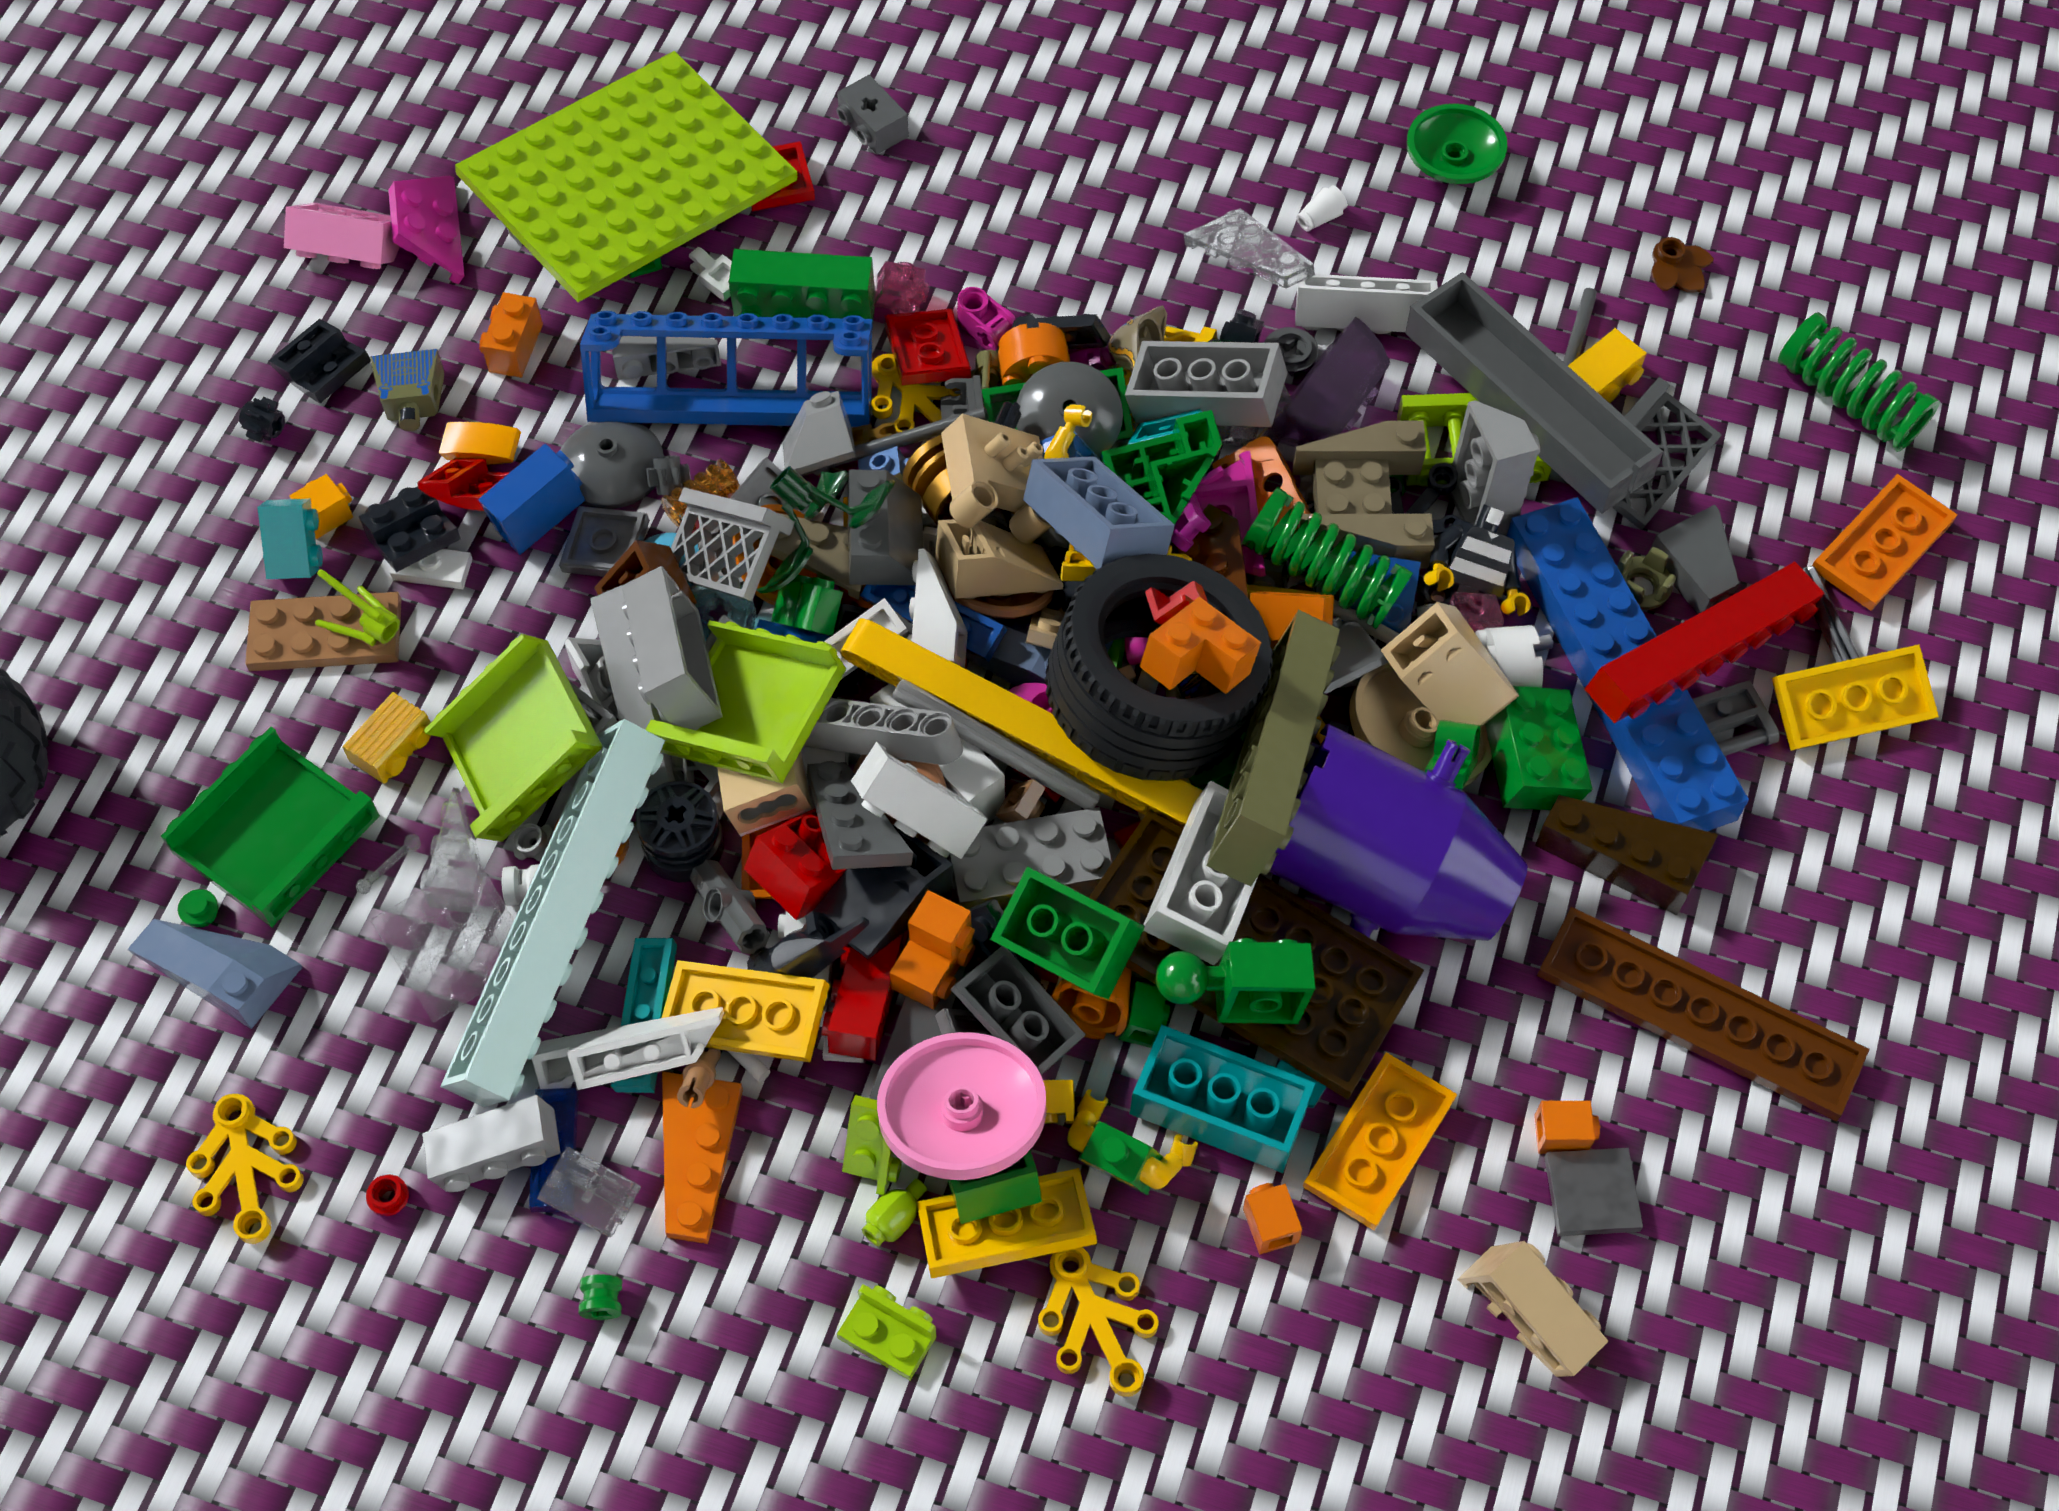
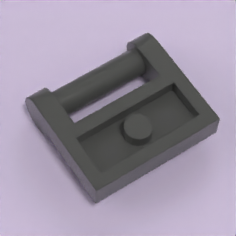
M1750 680L1692 699L1712 735L1754 721L1757 727L1756 730L1717 742L1724 756L1762 743L1768 746L1779 741L1777 726Z

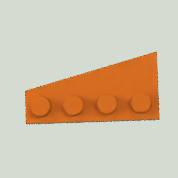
M662 1071L665 1233L667 1238L708 1244L743 1092L742 1083L715 1079L713 1085L706 1089L703 1103L699 1107L691 1108L693 1097L690 1098L688 1107L683 1106L677 1097L679 1088L684 1081L683 1074Z

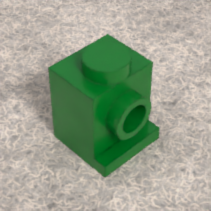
M1136 981L1130 990L1129 1019L1125 1030L1119 1035L1118 1040L1152 1048L1161 1025L1166 1026L1170 1013V1006L1165 1004L1166 998L1159 992L1156 984L1151 981Z

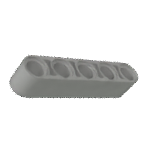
M830 698L804 746L868 755L875 743L878 742L886 747L887 753L896 759L937 765L952 763L963 752L962 742L953 719L948 713Z

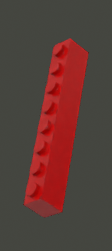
M1793 562L1602 666L1584 690L1613 723L1627 716L1634 719L1641 715L1653 701L1657 705L1663 703L1675 692L1676 688L1679 687L1682 691L1686 690L1699 679L1701 674L1708 677L1715 673L1724 664V661L1728 660L1730 663L1738 660L1747 652L1749 647H1752L1754 650L1760 648L1771 638L1772 634L1775 633L1778 637L1783 635L1795 624V621L1798 620L1801 624L1806 622L1818 611L1815 605L1825 593L1796 562Z

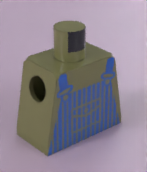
M438 349L370 356L380 401L388 420H399L400 429L415 431L420 427V418L435 416L438 413L445 375Z

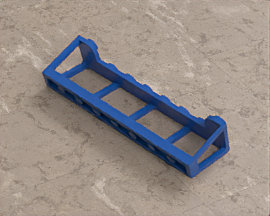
M600 311L596 314H591L580 343L587 422L792 426L803 403L810 400L813 395L823 392L810 391L806 386L807 340H833V349L837 354L861 357L862 391H839L851 427L870 424L872 413V319H863L861 316L856 315L846 316L843 319L828 318L824 315L793 318L788 314H778L773 317H757V315L751 313H744L738 316H722L719 313L687 316L682 312H672L667 315H651V313L645 311H638L632 314ZM622 336L657 337V386H603L601 383V351L617 347ZM666 337L727 338V388L668 387ZM736 338L796 339L797 389H739L737 387Z

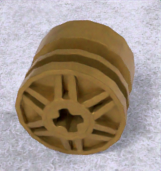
M939 435L919 447L909 458L903 470V482L921 495L923 508L937 526L938 520L953 519L950 513L952 496L942 436Z

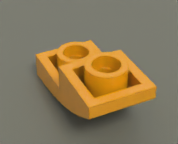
M448 422L439 454L446 460H453L454 458L486 459L487 465L512 463L521 431L515 427L492 423Z

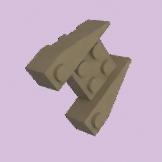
M1384 421L1296 447L1292 475H1312L1314 512L1322 515V522L1312 543L1330 523H1335L1339 526V533L1332 548H1335L1345 535L1353 534L1356 537V544L1353 549L1355 552L1363 545H1370L1373 548L1374 555H1386L1393 558L1421 562L1420 568L1429 567L1430 553L1435 546L1432 514H1392L1389 475L1421 474L1426 455L1424 421ZM1311 514L1302 515L1298 529Z

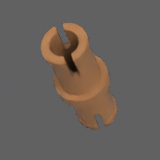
M705 1047L696 1063L685 1066L683 1071L684 1081L677 1094L678 1100L683 1106L688 1107L691 1097L694 1098L691 1108L699 1107L703 1103L706 1089L713 1085L716 1077L715 1066L721 1056L720 1049L709 1048L708 1052H705Z

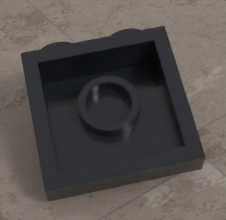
M418 486L415 488H404L398 493L397 497L384 504H372L366 509L364 514L358 516L368 540L396 573L461 540L456 526L442 512L438 500L419 490Z

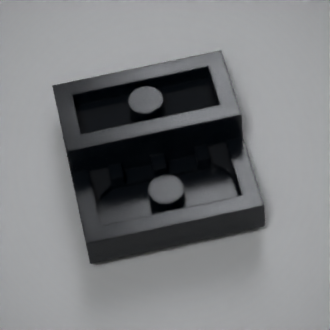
M318 319L268 360L269 364L281 376L318 403H322L371 362L366 350L347 341L340 329L321 319Z

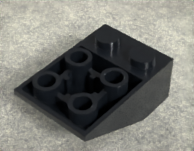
M893 825L913 852L912 865L847 869L813 910L814 912H821L829 916L837 923L838 931L861 917L868 919L870 924L848 943L849 946L866 959H870L908 930V922L928 890L946 899L952 896L954 864L932 850L918 838L907 835L895 825Z

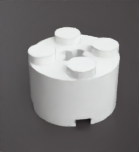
M1534 626L1496 627L1476 631L1475 634L1512 686L1542 688L1543 660L1542 656L1536 657L1533 645L1540 644L1539 636Z

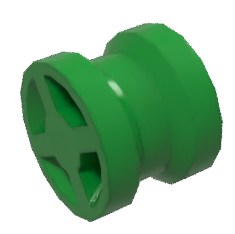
M605 1274L589 1275L581 1278L580 1291L584 1296L583 1301L579 1304V1316L592 1320H608L619 1317L622 1306L618 1302V1293L622 1291V1279Z

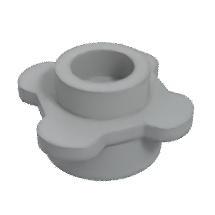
M534 823L522 825L514 836L515 857L519 860H524L527 857L535 858L541 862L554 829L548 824L542 827ZM537 840L536 844L532 845L533 841Z

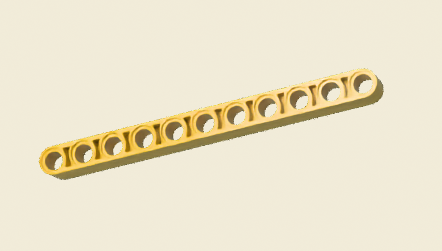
M859 618L840 651L841 656L854 666L895 687L902 679L911 682L1101 793L1144 815L1150 809L1184 829L1192 807L1203 791L1181 779L1174 781L1141 780L1117 773L1101 765L1072 743L1052 713L868 619Z

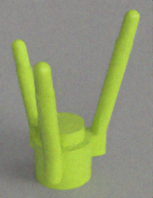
M318 570V576L364 611L359 621L364 632L320 619L315 621L316 626L360 639L370 646H374L377 641L386 644L393 639L400 626V620L397 615L387 610L363 586H358L357 591L368 603L324 570Z

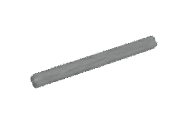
M902 679L896 686L892 698L908 708L948 713L953 719L960 738L1026 776L1035 779L1040 784L1084 809H1093L1098 803L1101 795L1100 791L911 682Z

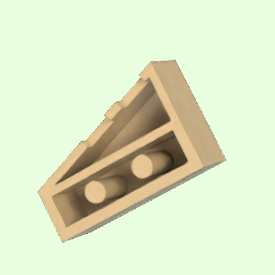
M1525 1241L1491 1246L1457 1280L1466 1289L1471 1284H1474L1491 1301L1487 1309L1496 1318L1503 1313L1519 1330L1520 1333L1516 1338L1556 1377L1575 1376L1608 1342L1600 1331L1601 1325L1590 1312L1580 1308L1572 1298L1573 1291L1569 1285L1561 1278L1554 1277L1544 1265V1256L1535 1246Z

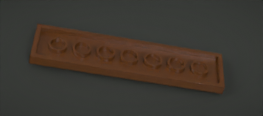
M1570 907L1537 974L1538 977L1834 1121H1838L1842 1116L1870 1050L1861 1044L1573 907Z

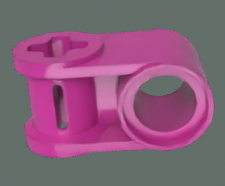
M967 287L963 289L957 298L958 325L976 339L985 350H998L1000 338L1012 329V324L1016 317L981 288Z

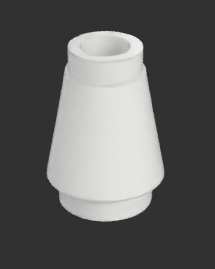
M1336 186L1323 187L1296 216L1297 221L1306 232H1309L1311 229L1343 215V210L1348 206L1347 200Z

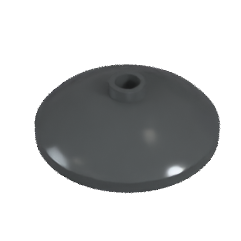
M1078 362L1051 364L1033 374L1019 393L1017 403L1021 406L1019 411L1022 415L1016 428L1019 431L1039 436L1040 441L1055 435L1060 426H1065L1063 406L1067 403L1084 405L1086 407L1085 410L1092 412L1090 425L1086 428L1076 426L1074 431L1099 459L1101 458L1102 451L1113 447L1120 434L1123 420L1120 396L1112 382L1099 370L1089 365Z
M591 422L572 433L560 449L573 463L574 467L571 470L583 483L579 488L585 501L581 504L603 509L623 508L642 500L650 494L656 486L649 487L646 468L654 467L653 458L664 456L658 438L651 430L640 423Z

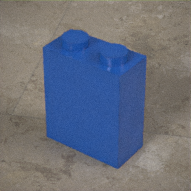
M546 443L478 499L497 533L519 555L585 501L579 488L583 483L571 470L574 467L573 463L561 450L555 453Z

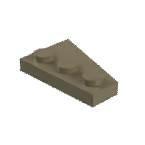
M780 514V515H782V516H784V517L790 519L788 515ZM797 517L810 540L809 546L813 548V552L804 568L817 574L820 579L835 582L836 585L848 590L849 596L859 600L863 585L849 584L848 527ZM794 526L790 536L778 534L770 555L784 561L789 554L799 547L801 539Z

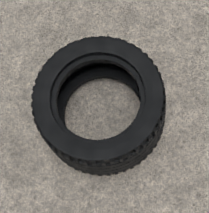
M1142 554L1120 558L1112 563L1103 565L1102 568L1096 569L1092 575L1086 577L1071 599L1053 643L1045 670L1048 703L1053 710L1054 718L1072 743L1101 765L1117 773L1141 780L1174 781L1182 778H1191L1192 776L1202 774L1205 770L1212 769L1214 765L1222 762L1223 758L1227 757L1232 749H1234L1247 727L1271 677L1270 669L1273 665V652L1270 647L1271 639L1268 635L1269 632L1264 625L1259 611L1244 592L1223 575L1200 563L1177 556ZM1195 581L1203 586L1210 605L1261 642L1251 673L1226 694L1207 679L1209 693L1202 696L1180 699L1153 694L1135 685L1117 669L1107 652L1105 644L1127 637L1149 638V635L1161 626L1154 621L1145 591L1153 587L1170 597L1190 582Z

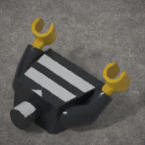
M1484 504L1476 524L1458 518L1434 539L1435 546L1430 553V564L1427 568L1430 572L1424 576V582L1430 586L1438 582L1437 590L1440 592L1450 588L1456 582L1500 598L1504 594L1508 598L1502 602L1501 610L1507 615L1515 611V605L1518 616L1528 612L1531 606L1528 596L1520 593L1522 590L1514 548L1515 541L1497 532L1504 511Z

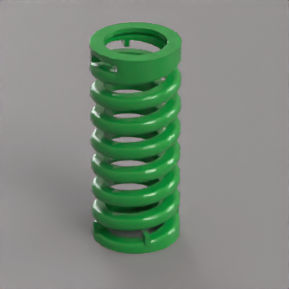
M1819 312L1814 313L1796 329L1786 342L1778 357V363L1781 366H1786L1793 375L1802 374L1803 382L1808 386L1817 385V391L1821 396H1832V403L1837 408L1847 407V414L1852 419L1862 418V425L1865 429H1877V437L1881 441L1893 440V449L1896 452H1900L1926 427L1937 411L1940 401L1930 393L1922 394L1917 392L1913 398L1916 403L1902 420L1891 427L1897 414L1918 389L1915 382L1907 383L1895 396L1890 405L1876 416L1882 402L1887 399L1901 382L1902 373L1898 370L1890 373L1874 395L1861 405L1866 392L1872 388L1887 369V362L1883 359L1876 361L1865 373L1858 385L1846 394L1850 383L1871 360L1872 351L1868 348L1861 350L1852 359L1842 375L1831 383L1835 372L1848 360L1858 343L1854 337L1846 339L1837 348L1827 364L1816 372L1819 363L1838 343L1843 331L1839 326H1835L1825 334L1824 331L1828 326L1827 318ZM1818 338L1820 341L1811 355L1801 361L1803 353Z
M1277 487L1258 514L1241 544L1251 550L1254 548L1255 553L1259 556L1266 554L1275 545L1271 555V562L1275 566L1284 564L1293 554L1288 566V573L1292 577L1300 575L1311 563L1305 577V584L1309 588L1317 586L1329 572L1322 588V595H1335L1347 581L1339 598V606L1342 609L1351 607L1366 589L1356 609V616L1358 619L1364 620L1378 607L1380 609L1376 616L1371 614L1366 622L1376 630L1397 600L1413 572L1396 563L1390 571L1391 574L1383 582L1390 566V558L1386 555L1378 557L1365 572L1373 555V548L1370 545H1363L1347 563L1356 544V537L1353 534L1345 535L1329 554L1339 533V526L1335 523H1330L1312 543L1322 522V515L1318 512L1312 513L1294 534L1305 511V504L1301 501L1294 503L1275 526L1284 505L1289 507L1294 499Z

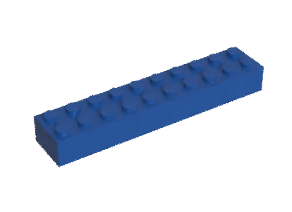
M1578 497L1511 519L1507 536L1515 541L1514 548L1517 566L1584 689L1602 666L1657 637ZM1678 687L1663 703L1657 705L1653 701L1638 717L1631 719L1627 716L1616 723L1612 722L1588 694L1655 819L1703 831H1709L1738 821L1749 798L1687 689L1682 691Z

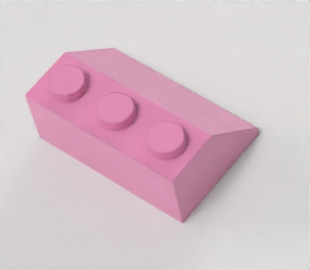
M320 203L286 207L284 248L296 250V256L317 258V254L328 255V261L349 263V259L361 261V267L381 269V264L394 262L400 246L393 242L390 215Z

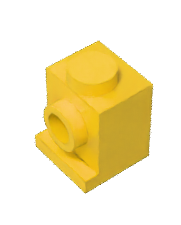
M1043 1080L1046 1091V1118L1044 1124L1058 1123V1116L1066 1115L1067 1124H1073L1075 1120L1074 1081Z

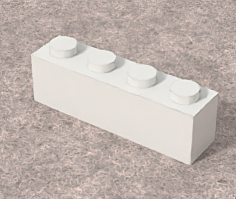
M1299 273L1295 326H1302L1307 330L1337 328V330L1342 332H1353L1356 329L1371 330L1377 334H1387L1391 331L1405 332L1410 306L1438 288L1437 281Z

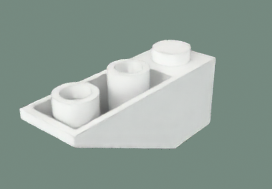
M919 549L918 560L914 561L912 567L913 581L916 583L915 597L911 598L909 605L913 627L912 634H909L907 639L965 668L967 629L936 559L925 549Z

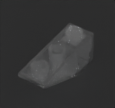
M453 787L449 801H445L441 809L442 827L440 834L433 837L431 843L432 861L430 868L425 869L422 874L420 888L431 908L477 914L486 877L475 836L470 828L471 822L466 804L459 788Z

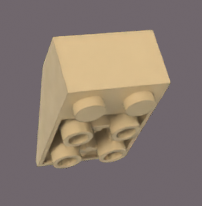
M954 519L938 520L935 559L955 599H975L980 596L992 595L1010 596L1015 593L1027 592L1046 593L1050 590L1063 589V583L1041 545L1034 542L1030 544L1020 542L1012 533L980 521L972 528H965Z
M1436 602L1381 649V652L1403 683L1439 721L1447 720L1480 725L1481 728L1519 696L1455 606Z

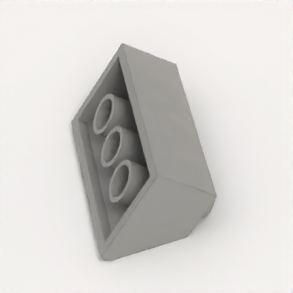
M1476 400L1468 402L1452 463V466L1455 467L1458 473L1457 485L1449 494L1461 519L1473 524L1477 523L1484 504L1504 511L1497 532L1507 535L1511 519L1521 515V507L1524 498L1527 496V488L1530 478L1534 473L1536 458L1540 453V443L1536 434L1530 432L1525 420Z

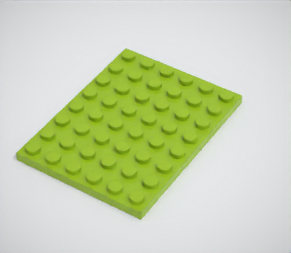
M675 51L455 164L456 175L577 302L584 300L797 181V170Z

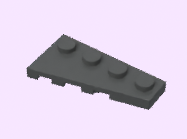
M825 761L807 764V780L832 870L912 865V850L885 814L882 817H878L861 805L864 799L861 798L851 782L855 774L846 762Z

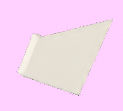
M568 637L564 643L575 675L586 694L612 714L608 706L614 697L600 640Z

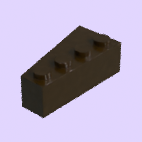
M1559 795L1542 826L1535 846L1678 915L1718 834Z

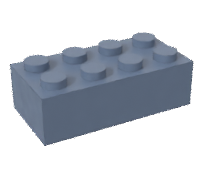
M1096 457L1032 459L1023 500L1036 511L1038 516L1046 520L1056 533L1062 535L1070 542L1076 551L1082 553L1096 569L1128 556L1142 554L1167 555L1175 525Z

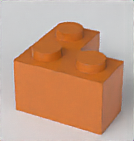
M1198 597L1149 635L1140 668L1169 690L1196 671L1226 694L1250 675L1261 642L1204 599Z
M928 890L908 922L910 940L890 971V981L893 990L934 1010L941 998L946 1000L951 994V988L956 982L954 975L960 965L966 967L975 951V945H973L972 940L975 929L972 928L970 910Z

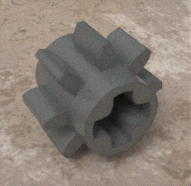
M677 455L653 458L654 467L646 468L649 487L656 486L657 495L681 493L684 487L683 483L691 482L689 465L681 464L680 456Z

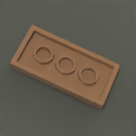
M399 592L371 593L387 610L397 615L398 619L401 620L402 599ZM356 594L366 603H368L361 594ZM343 595L251 601L245 664L249 671L398 662L400 626L396 635L388 643L382 644L377 641L374 646H370L360 639L316 626L315 621L320 619L364 632L363 627L359 624L364 611Z

